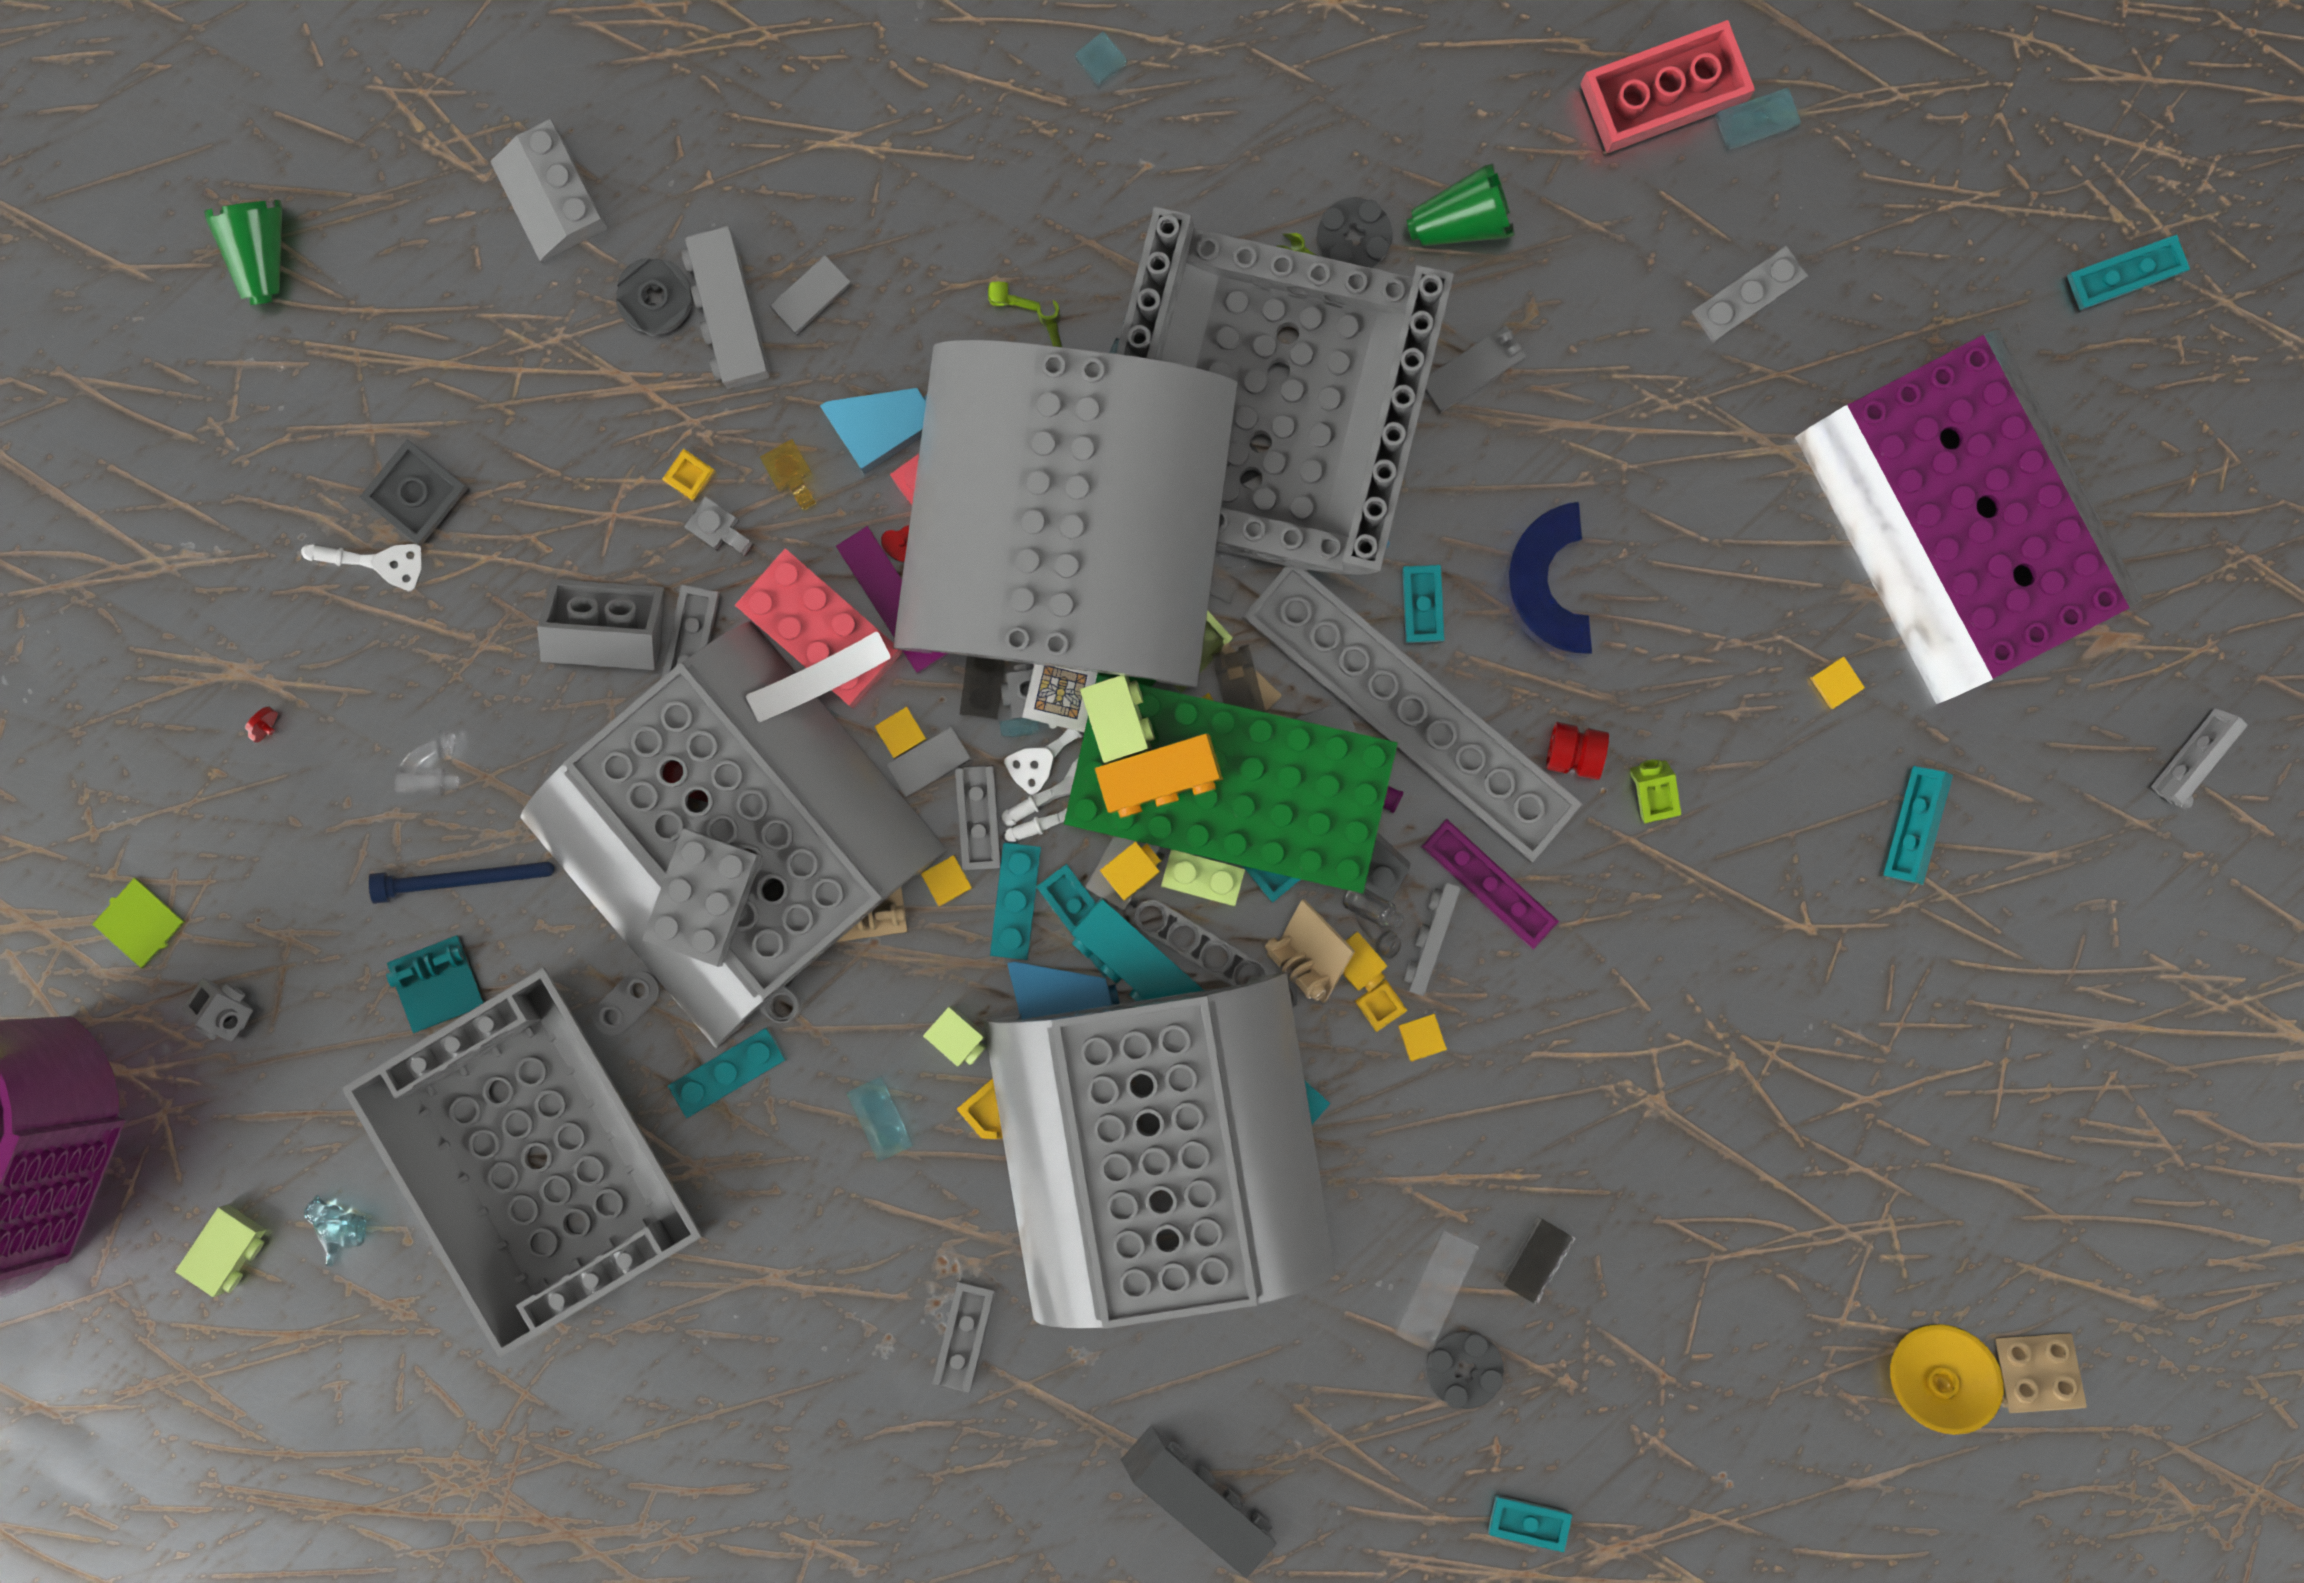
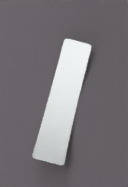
M874 632L808 668L747 694L746 699L756 719L762 722L860 676L889 660L890 654L880 634Z

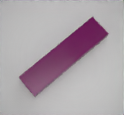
M866 526L836 545V548L887 628L895 637L902 579L869 527ZM902 650L917 674L949 654L934 651L930 654Z
M1445 819L1421 845V848L1531 949H1535L1558 924L1559 921L1448 819Z

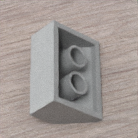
M551 118L516 135L490 161L540 262L608 229L559 129Z
M552 579L537 625L541 662L654 670L661 646L665 587Z

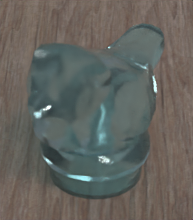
M316 1195L306 1205L304 1216L314 1226L315 1233L326 1251V1266H333L335 1264L338 1251L342 1247L351 1249L353 1246H362L366 1236V1220L364 1216H357L353 1212L345 1214L340 1206L326 1204L319 1195Z

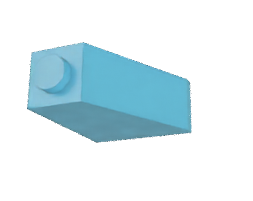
M918 388L826 401L820 407L863 473L866 474L921 438L927 395L922 396Z

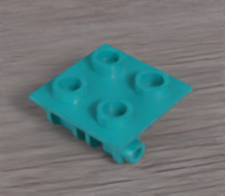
M458 935L387 962L390 971L386 973L387 981L391 987H396L413 1034L468 1013L484 1003Z

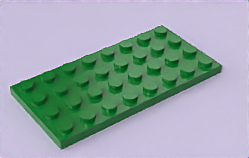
M1097 675L1096 683H1099V682H1102V681H1105V680H1108V679H1111V678H1110V677H1106V676ZM1138 684L1143 697V703L1138 704L1142 719L1149 718L1155 735V739L1150 741L1152 750L1208 734L1211 737L1223 780L1214 782L1215 790L1194 795L1192 789L1177 793L1179 800L1157 807L1154 800L1141 804L1142 812L1120 818L1118 812L1108 813L1095 771L1096 767L1106 765V763H1103L1088 716L1064 825L1364 894L1398 742Z

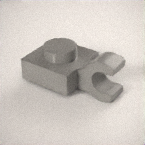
M706 496L684 526V528L715 550H718L721 544L725 542L746 556L753 546L749 539L733 529L738 519Z

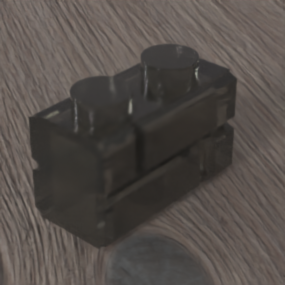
M1537 1216L1502 1276L1500 1283L1538 1305L1545 1292L1543 1287L1550 1284L1576 1238Z

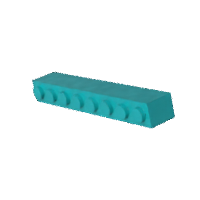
M1102 898L1094 904L1070 931L1076 937L1071 944L1088 959L1094 953L1105 964L1100 970L1116 984L1123 979L1130 985L1133 990L1128 995L1135 1001L1205 991ZM1305 1081L1311 1124H1313L1331 1103Z

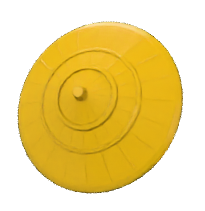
M1933 1324L1923 1326L1907 1334L1899 1342L1892 1355L1890 1379L1893 1391L1904 1410L1921 1425L1944 1434H1967L1984 1427L1997 1414L2004 1394L2002 1372L1993 1353L1981 1340L1971 1333L1950 1325Z

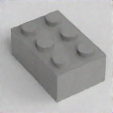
M682 828L642 940L707 964L723 967L763 856Z

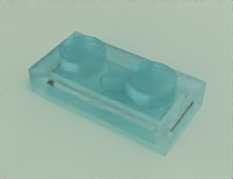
M1789 87L1721 110L1715 115L1727 150L1798 127L1801 123Z
M882 1076L846 1093L878 1162L914 1146Z

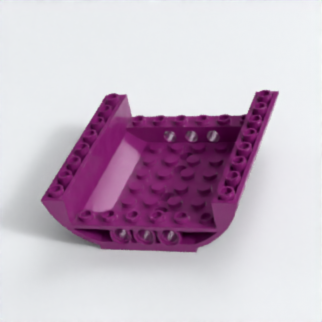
M72 1016L0 1020V1298L26 1289L46 1276L56 1265L69 1262L126 1121L119 1117V1094L116 1081L103 1049L92 1034Z

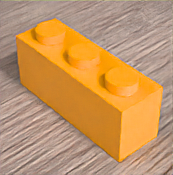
M1208 734L1095 768L1108 813L1118 812L1120 818L1142 812L1141 804L1154 800L1157 807L1179 800L1177 793L1192 789L1194 795L1215 790L1214 782L1223 780L1211 737Z

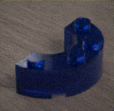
M1579 502L1564 504L1547 511L1523 532L1508 558L1504 581L1508 607L1517 625L1524 633L1537 642L1539 646L1555 654L1566 657L1587 658L1592 654L1589 615L1574 614L1561 607L1552 596L1547 581L1549 565L1554 556L1562 549L1576 546L1582 540Z

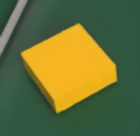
M683 448L662 480L695 502L716 471Z
M1844 656L1810 678L1830 709H1834L1865 688Z
M907 706L874 726L894 759L927 740Z
M955 855L920 873L939 907L973 889Z
M1386 979L1369 992L1367 991L1354 1000L1375 1032H1378L1408 1011Z
M1435 1013L1398 1025L1410 1062L1447 1050Z

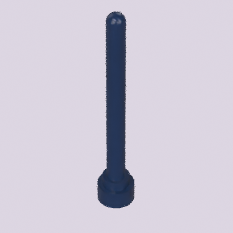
M539 862L405 878H395L394 875L388 876L386 872L369 874V893L373 904L390 902V898H396L399 893L549 877L554 873L555 869L554 865L550 862Z

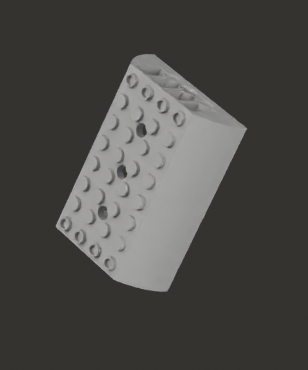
M546 968L538 970L341 1088L498 1359L703 1237ZM497 1080L504 1082L509 1089V1095L502 1103L495 1102L489 1094L491 1084ZM534 1146L543 1148L547 1153V1162L542 1168H535L528 1161V1153ZM573 1212L582 1214L586 1220V1228L581 1234L570 1232L566 1226L567 1217Z

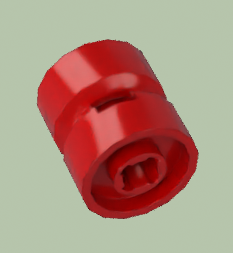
M1555 722L1547 752L1546 770L1567 774L1571 769H1575L1579 777L1600 780L1608 751L1609 732L1588 728L1583 733H1580L1576 725Z

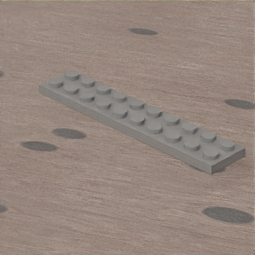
M1285 566L1243 615L1242 618L1340 701L1344 702L1386 740L1398 742V750L1531 862L1538 858L1582 806L1578 799L1307 571Z

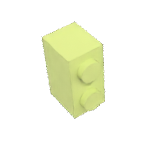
M1120 675L1080 689L1103 763L1109 764L1152 750L1150 741L1155 739V735L1149 718L1142 719L1138 704L1143 703V697L1136 680L1130 682L1129 676Z
M1171 849L1161 887L1235 907L1245 869Z
M955 1006L948 1007L923 1035L957 1067L964 1062H967L969 1065L973 1064L987 1048L982 1043L986 1038L985 1033Z
M229 1204L218 1207L175 1272L212 1297L224 1294L225 1291L230 1293L243 1276L239 1270L247 1259L252 1261L263 1247L264 1242L261 1240V1237L267 1229Z

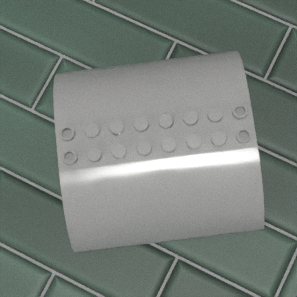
M955 340L935 344L932 354L893 649L930 654L934 651L1154 679L1159 683L1197 688L1238 382L1223 375L1199 368L1129 355L990 340Z

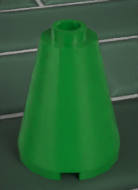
M1493 163L1481 167L1411 210L1412 218L1406 219L1412 240L1419 239L1422 246L1504 239L1515 235L1513 223L1510 224L1507 214L1510 213L1498 173H1495Z
M265 200L222 206V210H220L221 215L216 216L213 215L212 208L204 211L205 219L241 299L249 298L250 305L273 302L272 295L279 294L282 234L281 200H274L272 202L273 208H267Z

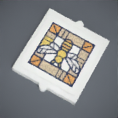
M1034 664L1022 718L1046 723L1051 729L1059 726L1084 732L1088 713L1080 689L1095 684L1098 672Z

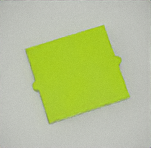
M133 878L117 897L110 898V905L92 925L136 965L144 968L160 949L168 947L167 941L185 921L140 880Z

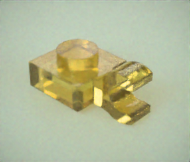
M793 439L760 456L763 465L779 492L789 487L803 511L816 504L803 481L812 472Z

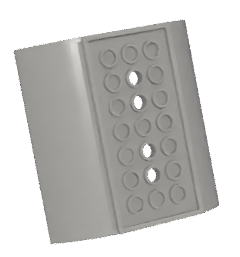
M1154 206L1116 354L1155 359L1199 368L1223 375L1238 382L1227 464H1230V466L1226 468L1216 550L1305 571L1313 570L1353 575L1373 574L1381 571L1454 273L1416 265L1414 277L1338 261L1195 229L1191 214ZM1288 326L1295 328L1299 332L1297 341L1289 345L1281 343L1277 338L1279 331ZM1277 362L1285 363L1290 368L1289 375L1280 381L1272 379L1268 374L1269 368ZM1258 434L1267 435L1272 441L1271 447L1263 453L1253 451L1250 447V441L1254 436ZM1249 470H1255L1263 477L1261 484L1255 489H1247L1241 484L1242 475Z
M752 621L741 624L716 638L668 672L567 758L536 791L520 816L523 822L715 1048L719 1047L745 1024L744 1020L911 877L915 874L920 875V873L948 851L817 697L762 722L756 719L746 699V695L791 676L796 672ZM670 761H678L683 767V776L675 783H668L662 775L663 767ZM696 790L704 791L708 797L706 809L699 813L691 811L687 804L689 795ZM682 828L744 850L752 849L758 855L763 856L723 967H716L642 940ZM769 879H778L783 884L784 893L777 901H769L763 895V885Z
M1287 972L1252 977L1248 979V984L1027 1019H1022L1021 1014L983 1020L1034 1321L1042 1325L1059 1328L1107 1329L1247 1308L1300 1293L1336 1275ZM1145 1074L1152 1079L1154 1088L1149 1094L1139 1095L1133 1091L1131 1080L1136 1075ZM1144 1113H1152L1158 1117L1160 1128L1151 1134L1144 1133L1138 1127V1118ZM1159 1190L1168 1192L1173 1199L1172 1206L1163 1211L1155 1209L1150 1202V1197L1154 1192ZM1163 1229H1171L1178 1234L1179 1243L1172 1249H1165L1158 1244L1157 1234Z

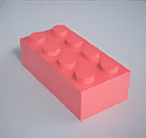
M1728 20L1585 73L1580 84L1607 154L1746 103L1755 91Z
M786 548L735 604L739 610L805 668L838 653L874 632H878L890 654V659L832 689L837 696L853 709L903 653L902 650L893 649L894 643Z

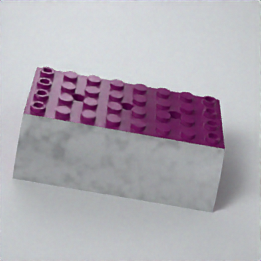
M1999 330L1983 334L1859 398L1820 420L1795 437L1936 704L1958 696L2008 672L2143 600ZM1944 429L1954 430L1958 434L1960 441L1956 449H1947L1942 445L1940 434ZM1981 497H1988L1995 503L1996 511L1993 517L1985 518L1978 513L1976 506L1977 501ZM2018 565L2026 566L2032 573V581L2028 586L2018 585L2013 578L2014 569Z

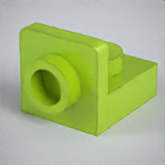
M1651 759L1642 762L1640 766L1630 768L1631 777L1636 783L1640 815L1644 823L1681 815L1676 774L1667 761Z

